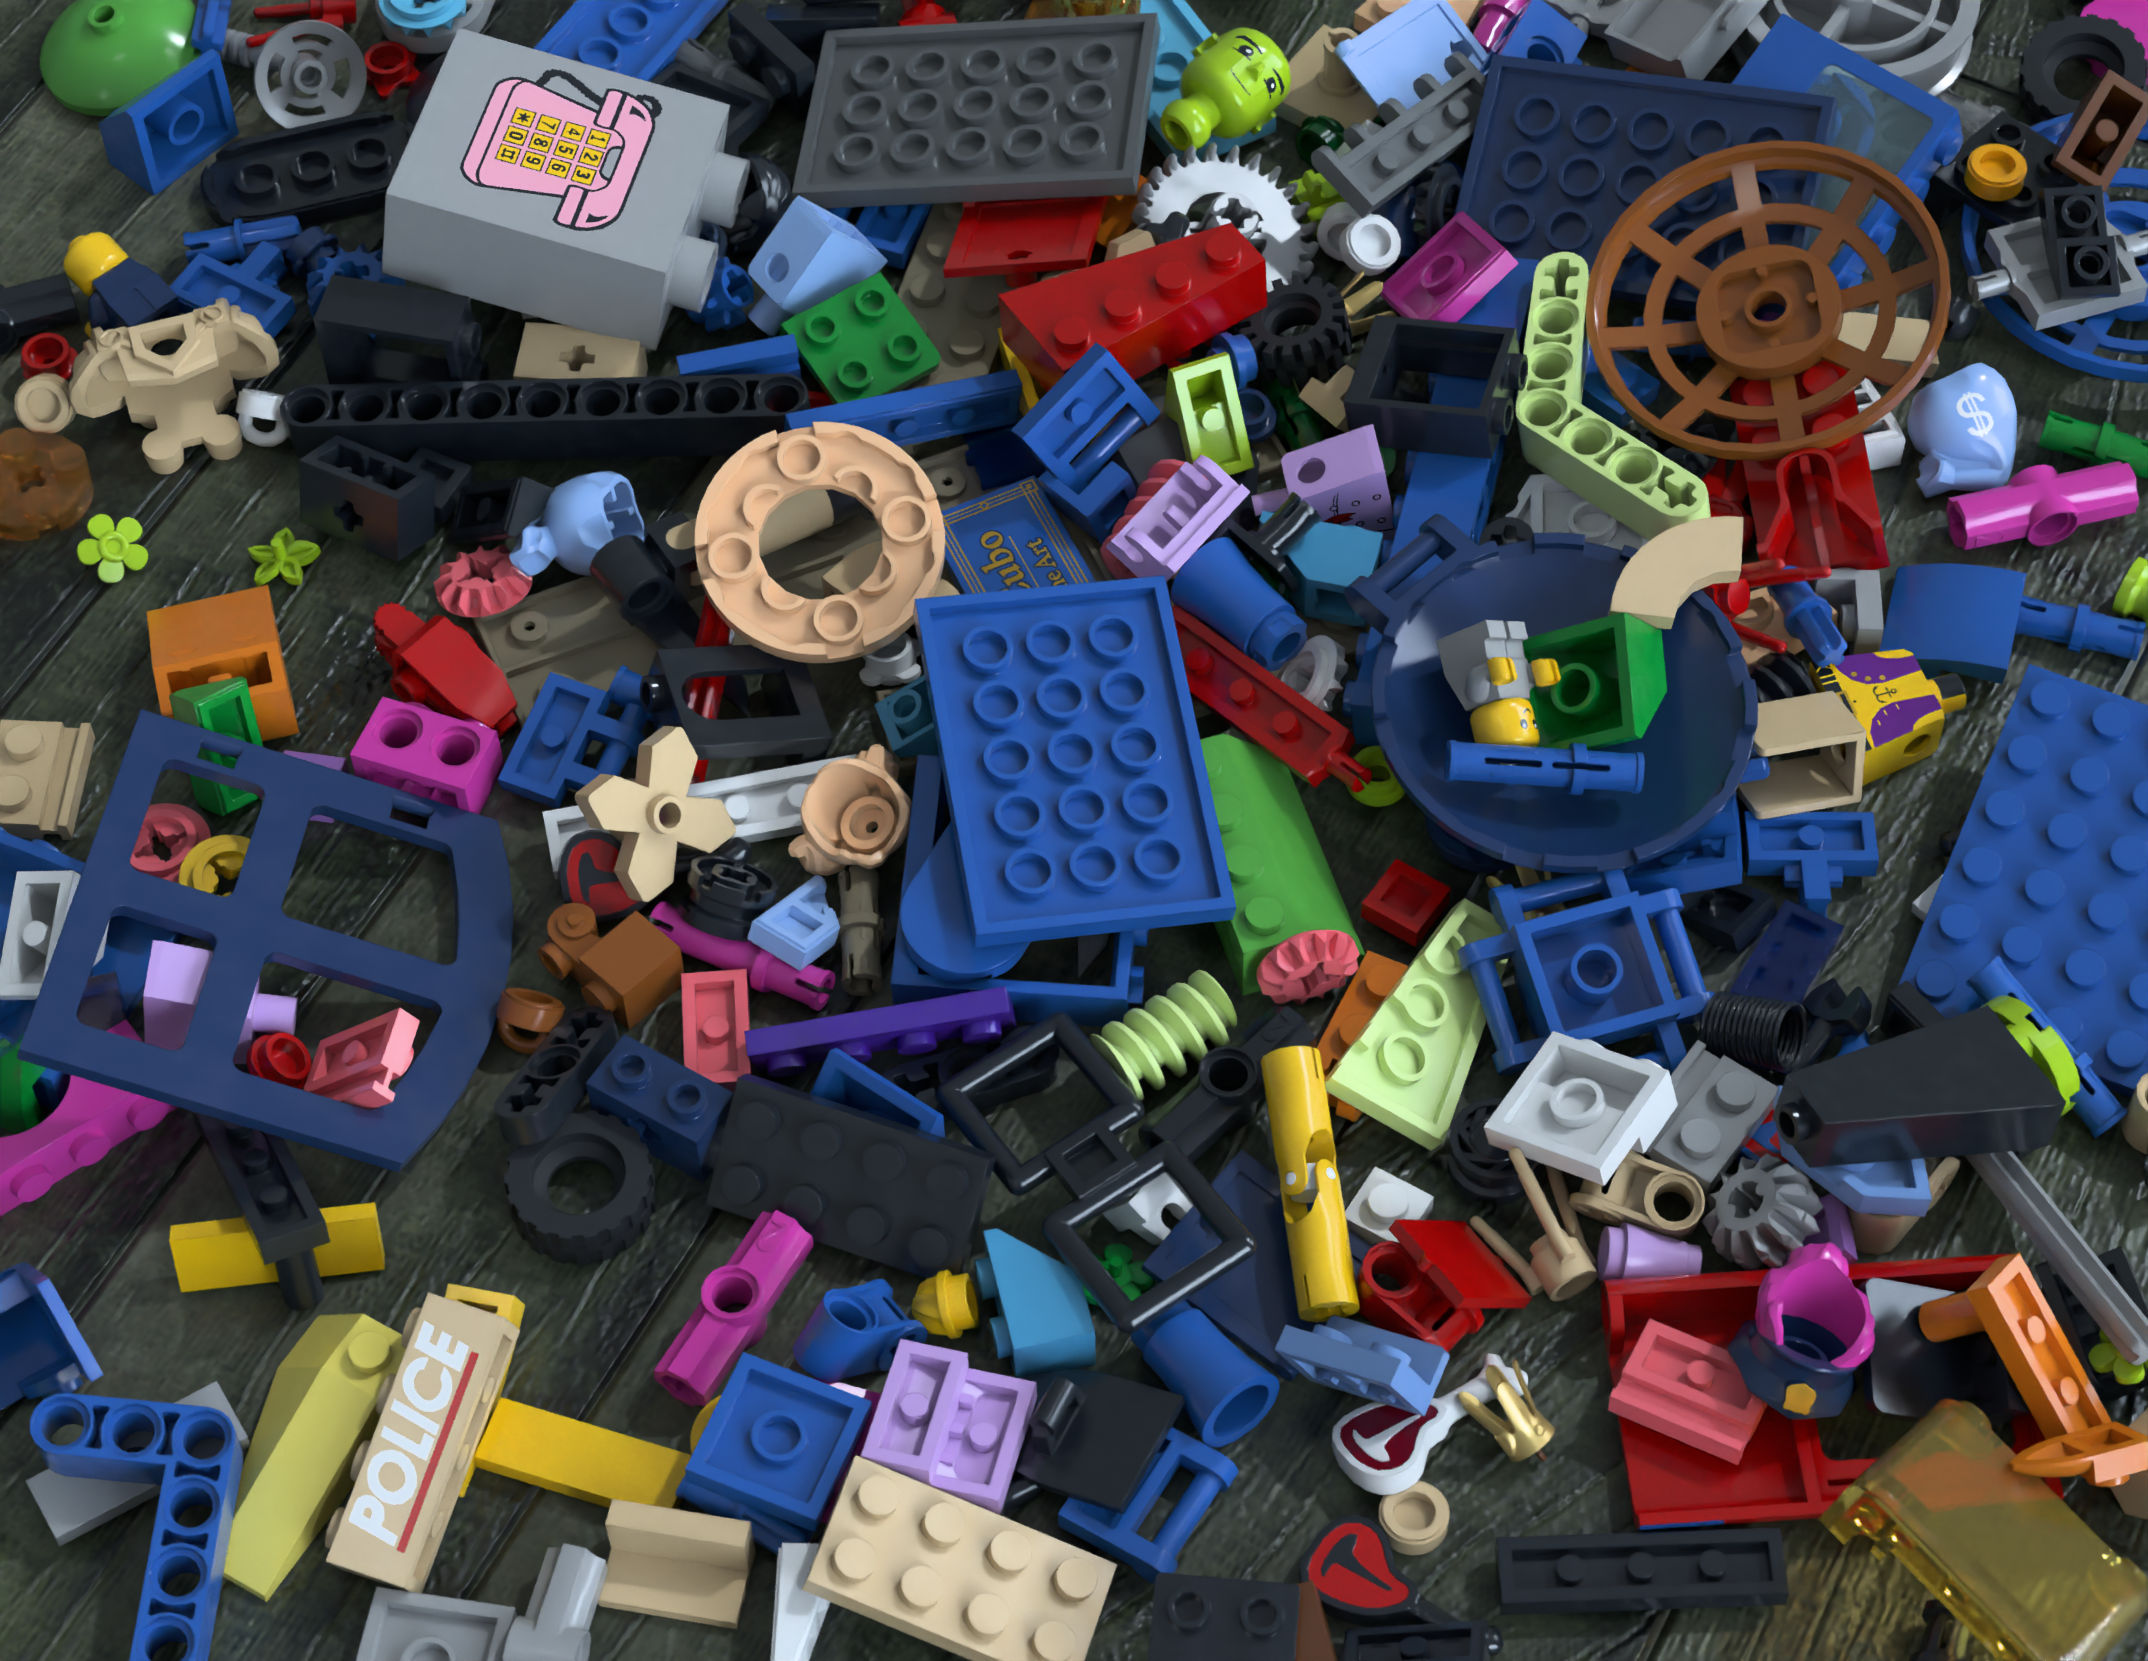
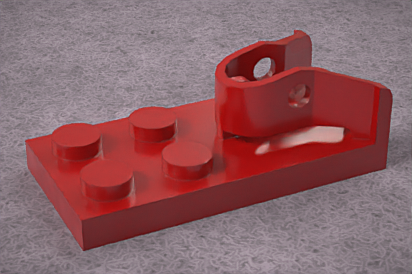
M1825 360L1819 361L1808 370L1794 376L1798 400L1808 398L1828 388L1848 371ZM1743 378L1735 380L1729 386L1732 403L1748 406L1774 405L1770 381H1756ZM1855 390L1815 413L1802 416L1805 436L1827 430L1858 415L1859 410ZM1735 421L1739 443L1761 444L1781 441L1777 422ZM1863 431L1824 449L1814 447L1801 448L1790 452L1781 459L1764 461L1743 460L1758 541L1756 547L1760 561L1781 558L1785 562V567L1796 566L1798 568L1828 566L1831 569L1847 567L1856 570H1876L1890 567ZM1810 580L1807 582L1808 584L1814 583L1815 580Z

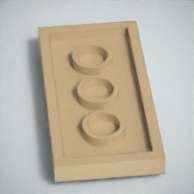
M855 1455L845 1475L802 1590L971 1661H1084L1117 1564Z

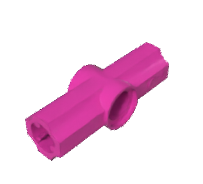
M2120 461L2058 474L2052 466L2035 465L2017 473L2006 486L1949 498L1946 507L1949 534L1955 547H1962L1964 550L2027 537L2032 545L2049 546L2069 537L2078 525L2136 513L2140 500L2136 486L2137 478L2129 463L2122 464Z
M777 1210L771 1213L762 1211L727 1264L713 1270L705 1278L701 1287V1302L654 1369L656 1382L662 1385L673 1398L691 1407L694 1405L705 1407L742 1352L755 1346L763 1338L767 1329L768 1313L813 1248L812 1235L806 1232L796 1219ZM732 1303L748 1305L745 1309L736 1313L721 1311L725 1306Z

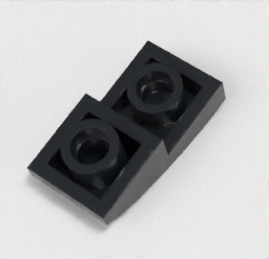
M2102 185L2043 188L2037 195L2046 256L2058 299L2118 297L2121 294L2116 240L2115 235L2108 236Z

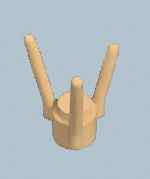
M1514 1147L1510 1149L1509 1157L1546 1232L1544 1236L1536 1240L1530 1247V1252L1534 1257L1531 1260V1265L1481 1217L1473 1216L1470 1219V1225L1521 1276L1531 1295H1537L1545 1290L1550 1300L1562 1301L1579 1294L1598 1277V1272L1595 1269L1598 1263L1586 1244L1575 1210L1568 1205L1570 1194L1562 1171L1545 1165L1565 1230L1560 1228L1520 1148Z

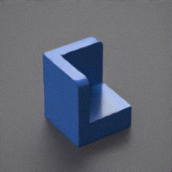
M1113 461L1105 468L1102 466L1086 482L1088 486L1079 495L1047 470L1038 478L1052 506L1100 544L1112 533L1117 520L1124 516V511L1129 501L1136 498L1137 489L1129 473Z

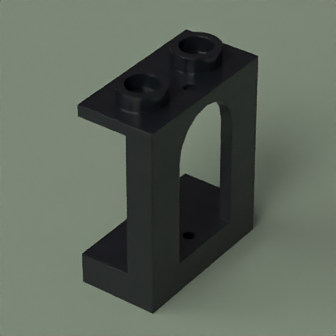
M751 644L657 649L649 674L643 676L640 682L641 705L645 713H651L656 731L663 726L683 728L698 756L697 760L786 755L789 766L825 760L833 740L807 664L774 656ZM763 674L760 685L772 717L727 720L708 719L698 715L687 706L682 697V687L690 680L701 677Z

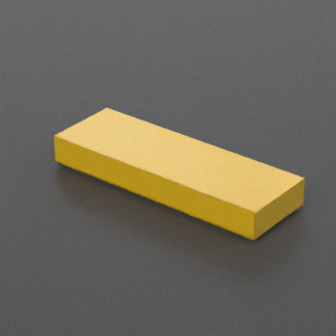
M375 1202L320 1208L330 1238L329 1243L313 1248L321 1277L385 1269V1252ZM242 1217L170 1226L169 1242L181 1293L279 1282L274 1262L264 1265Z
M501 1397L476 1450L474 1459L477 1468L610 1508L612 1499L678 1510L682 1499L677 1497L675 1492L685 1475V1468L692 1455Z

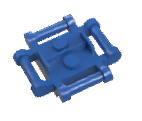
M1622 869L1596 873H1571L1515 889L1510 883L1489 889L1491 910L1503 934L1469 943L1459 948L1456 952L1462 970L1465 972L1470 971L1493 1038L1497 1052L1492 1054V1059L1497 1074L1504 1076L1525 1070L1553 1031L1578 1040L1589 1039L1601 1046L1652 1032L1656 1050L1632 1056L1631 1058L1651 1060L1663 1069L1669 1070L1671 1076L1687 1055L1677 1025L1700 1022L1708 1000L1715 994L1713 991L1707 992L1684 928L1679 913L1684 909V905L1678 889L1669 888L1639 896L1638 890L1630 892ZM1599 892L1605 898L1601 901L1527 921L1523 914ZM1649 921H1655L1681 995L1680 999L1676 1000ZM1508 958L1512 959L1516 971L1514 975L1515 983L1532 1033L1534 1035L1537 1034L1538 1038L1521 1042L1495 966L1497 961Z

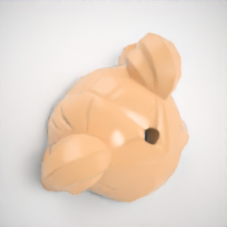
M874 744L867 751L861 750L855 759L848 757L835 760L818 770L813 782L805 791L800 809L804 834L796 837L788 847L790 856L798 858L806 872L813 875L829 876L841 872L847 865H859L866 869L877 868L883 865L889 855L903 844L909 831L912 802L897 782L899 767L894 762L893 755L879 744ZM878 827L877 830L872 833V829Z

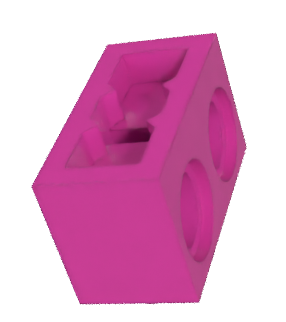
M383 696L350 753L355 776L475 814H480L504 767L496 730L490 729L482 722L474 719H456L433 712L427 706L417 702L403 703Z

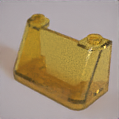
M1951 1399L1939 1401L1869 1466L1819 1518L1843 1545L1853 1536L1861 1534L1878 1542L1870 1552L1879 1561L1891 1551L1996 1657L1993 1661H2102L2148 1611V1580L2141 1569L2130 1560L2118 1557L2039 1477L2012 1471L2009 1462L2016 1454L1992 1431L1990 1421L1986 1415L1974 1404L1967 1401L1957 1402Z

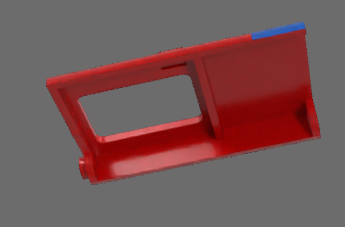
M2014 1253L1848 1264V1277L1857 1289L1862 1282L1871 1278H1880L1957 1292L1973 1285L1997 1258ZM1771 1269L1602 1280L1600 1289L1601 1321L1612 1390L1617 1387L1622 1377V1371L1649 1319L1727 1350V1347L1744 1321L1756 1319L1758 1291L1763 1278ZM1767 1405L1751 1440H1748L1743 1450L1742 1458L1738 1465L1617 1415L1632 1514L1637 1530L2062 1502L2064 1499L2060 1477L2024 1475L2012 1471L2009 1466V1462L2021 1451L2046 1440L2031 1413L2009 1421L2014 1446L2005 1450L1837 1461L1827 1458L1822 1452L1816 1418L1789 1419Z

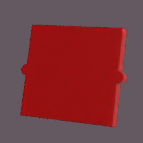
M1396 1219L1388 1230L1417 1262L1418 1269L1427 1273L1456 1308H1525L1532 1300L1527 1291L1504 1267L1503 1260L1489 1250L1465 1221Z

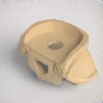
M222 297L216 299L214 305H208L195 309L193 312L128 328L124 326L105 331L101 327L93 328L91 330L92 340L89 339L83 342L84 349L74 359L73 378L69 383V396L76 413L91 418L104 416L127 405L132 423H140L146 428L156 429L148 433L142 443L143 454L150 468L158 474H171L183 465L184 448L204 444L208 453L218 460H228L240 453L243 446L240 424L236 418L230 415L216 414L223 412L229 406L230 401L237 397L232 380L234 378L236 380H245L268 376L280 364L278 349L272 336L264 331L255 316L242 312L238 305L230 306L228 300ZM177 339L183 342L176 353L162 356L151 352L152 347L162 340Z

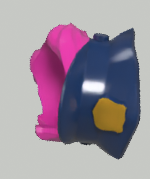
M1831 1242L1825 1244L1810 1243L1807 1246H1799L1791 1252L1785 1266L1779 1269L1772 1268L1766 1273L1758 1291L1756 1319L1744 1321L1727 1347L1729 1354L1740 1370L1748 1391L1789 1419L1799 1420L1839 1416L1850 1397L1858 1388L1853 1371L1859 1367L1860 1363L1867 1359L1874 1348L1875 1320L1871 1313L1868 1296L1853 1286L1852 1280L1848 1277L1847 1259L1842 1256V1251Z

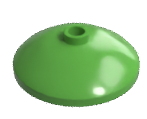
M191 0L74 1L60 14L43 42L40 53V69L45 84L58 102L73 111L92 116H110L113 111L121 108L141 92L199 57L201 50L192 47L190 43L196 13L194 4Z

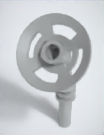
M298 21L282 27L269 37L264 45L254 48L247 47L245 41L248 37L255 35L227 29L224 48L222 51L216 52L219 53L221 61L231 62L232 64L242 65L247 68L254 67L253 80L257 98L266 113L278 124L289 129L351 115L356 110L366 87V65L359 47L342 29L324 21ZM302 34H318L332 41L326 46L314 40H301L294 43L292 38ZM312 49L321 53L315 58L308 53L298 54V51ZM347 58L349 81L341 98L331 90L336 78L334 62ZM268 69L279 72L281 85L272 91L269 90ZM298 88L306 94L316 93V96L303 98L294 95ZM288 103L301 108H314L322 105L325 112L303 116L293 114L285 109Z

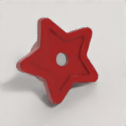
M393 41L371 45L364 57L367 73L366 84L374 85L382 100L390 98L399 87L412 86L420 74L413 66L417 53L410 52L402 44Z

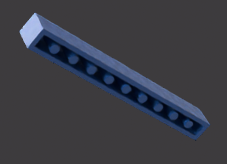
M1515 258L1519 264L1456 323L1516 328L1519 353L1523 354L1534 274L1539 260ZM1429 373L1428 395L1431 397L1430 404L1479 409L1489 379ZM1515 390L1512 399L1513 415L1516 407L1518 390ZM1500 435L1492 459L1408 451L1405 463V484L1408 485L1406 494H1397L1395 498L1393 529L1396 530L1394 540L1385 539L1383 543L1380 567L1420 535L1419 527L1434 514H1441L1479 545L1481 534L1486 527L1508 435ZM1435 554L1390 591L1388 595L1396 601L1441 564L1443 560ZM1372 626L1369 633L1361 632L1358 637L1355 663L1359 673L1357 681L1348 680L1343 696V716L1352 718L1354 738L1356 739L1355 744L1380 746L1372 718L1371 684L1373 667L1383 635Z

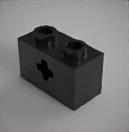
M338 435L299 460L300 522L326 532L333 538L343 539L372 551L379 557L399 562L434 537L435 474Z

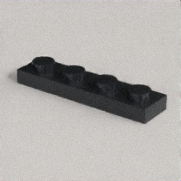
M1781 1527L1496 1537L1494 1550L1500 1615L1786 1605L1789 1596Z

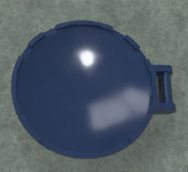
M1434 514L1419 527L1420 535L1368 578L1359 576L1344 589L1345 598L1352 609L1383 635L1372 672L1371 707L1377 739L1388 766L1406 794L1429 819L1448 834L1484 854L1517 866L1560 873H1596L1644 863L1668 853L1704 829L1723 810L1745 774L1752 754L1755 732L1758 726L1755 679L1750 678L1747 664L1741 653L1743 644L1719 607L1700 589L1693 592L1677 609L1671 629L1658 628L1662 630L1667 692L1643 737L1592 750L1620 753L1642 752L1644 755L1645 772L1643 787L1639 794L1631 793L1630 791L1584 789L1582 795L1567 794L1564 787L1508 785L1459 780L1445 781L1444 755L1447 741L1456 740V742L1475 743L1470 724V716L1473 711H1466L1445 678L1436 640L1484 620L1524 622L1527 636L1531 637L1607 617L1616 583L1627 563L1638 551L1634 547L1624 544L1621 551L1608 546L1585 542L1586 535L1561 532L1533 533L1532 540L1512 542L1497 546L1494 540L1478 546L1441 514ZM1435 554L1443 560L1441 564L1396 601L1388 595L1390 591ZM1485 762L1486 764H1498V765H1501L1500 763H1489V762ZM1516 764V765H1513V766H1528V765ZM1554 767L1559 769H1568L1565 767ZM1587 769L1590 771H1601L1597 769Z

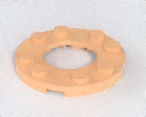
M813 422V427L793 429L777 434L776 430L766 433L749 442L725 462L712 479L701 501L695 526V550L698 571L706 595L717 614L738 636L758 649L783 659L805 663H834L862 657L879 650L894 641L915 623L913 615L915 599L933 597L941 578L945 559V529L942 513L937 501V494L931 482L920 466L904 450L890 440L858 426L837 422ZM833 489L855 497L872 512L882 533V552L873 573L856 590L844 595H831L825 599H806L785 591L768 575L760 558V535L768 516L785 499L807 490Z

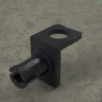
M1292 492L1282 506L1257 532L1251 529L1247 532L1228 516L1199 548L1214 539L1229 537L1234 540L1242 553L1247 552L1295 593L1301 585L1286 566L1284 557L1322 519L1305 500L1301 502L1300 496Z

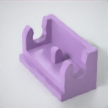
M1200 455L1193 462V466L1186 461L1109 542L1106 548L1138 578L1165 575L1167 582L1246 498L1250 491L1243 484L1239 486L1214 461Z

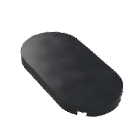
M371 111L238 140L216 153L217 160L211 164L209 170L206 165L201 173L200 191L205 209L217 224L222 227L233 226L234 220L240 218L245 224L290 215L296 216L300 225L384 207L387 189L415 125L405 120L406 125L395 121L393 114Z

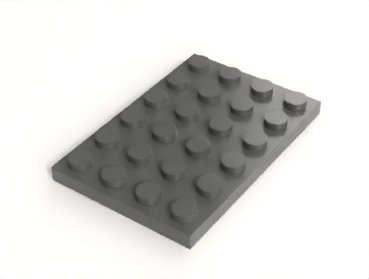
M1157 13L825 30L792 189L793 199L795 200L799 195L821 208L1137 194L1161 30Z

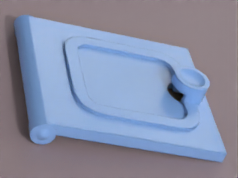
M1412 0L1354 39L1341 41L1333 50L1377 109L1387 99L1394 98L1407 110L1421 101L1413 88L1414 81L1425 73L1430 74L1441 85L1452 79L1444 67V61L1454 52H1461L1479 70L1488 55L1447 0Z

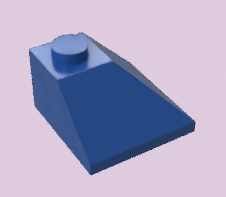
M212 48L141 92L98 123L109 163L153 196L157 195L239 134L220 55Z

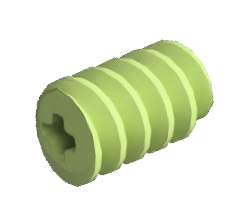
M1197 970L1188 977V984L1175 983L1167 990L1166 997L1153 996L1145 1003L1144 1010L1138 1008L1131 1009L1124 1015L1123 1024L1117 1021L1109 1022L1102 1028L1101 1036L1090 1034V1041L1138 1099L1142 1101L1144 1097L1139 1080L1142 1078L1153 1089L1159 1091L1165 1086L1161 1070L1162 1066L1165 1065L1175 1076L1180 1078L1187 1073L1186 1063L1182 1054L1187 1052L1196 1063L1200 1064L1205 1054L1208 1053L1204 1043L1207 1039L1215 1048L1229 1046L1230 1040L1226 1028L1229 1026L1235 1028L1237 1026V1015L1233 1003L1220 984L1206 971Z

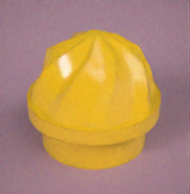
M949 1270L939 1271L936 1276L919 1284L916 1295L913 1298L911 1310L913 1317L924 1325L929 1334L948 1336L950 1339L961 1337L963 1330L978 1327V1300L973 1281L968 1273L953 1276Z

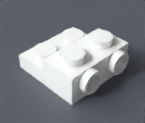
M1553 1031L1487 1121L1484 1130L1490 1145L1507 1151L1514 1147L1520 1148L1526 1158L1605 1186L1630 1149L1642 1154L1646 1152L1678 1104L1669 1070L1663 1069L1648 1059L1636 1060L1607 1050L1595 1041L1589 1039L1578 1040Z

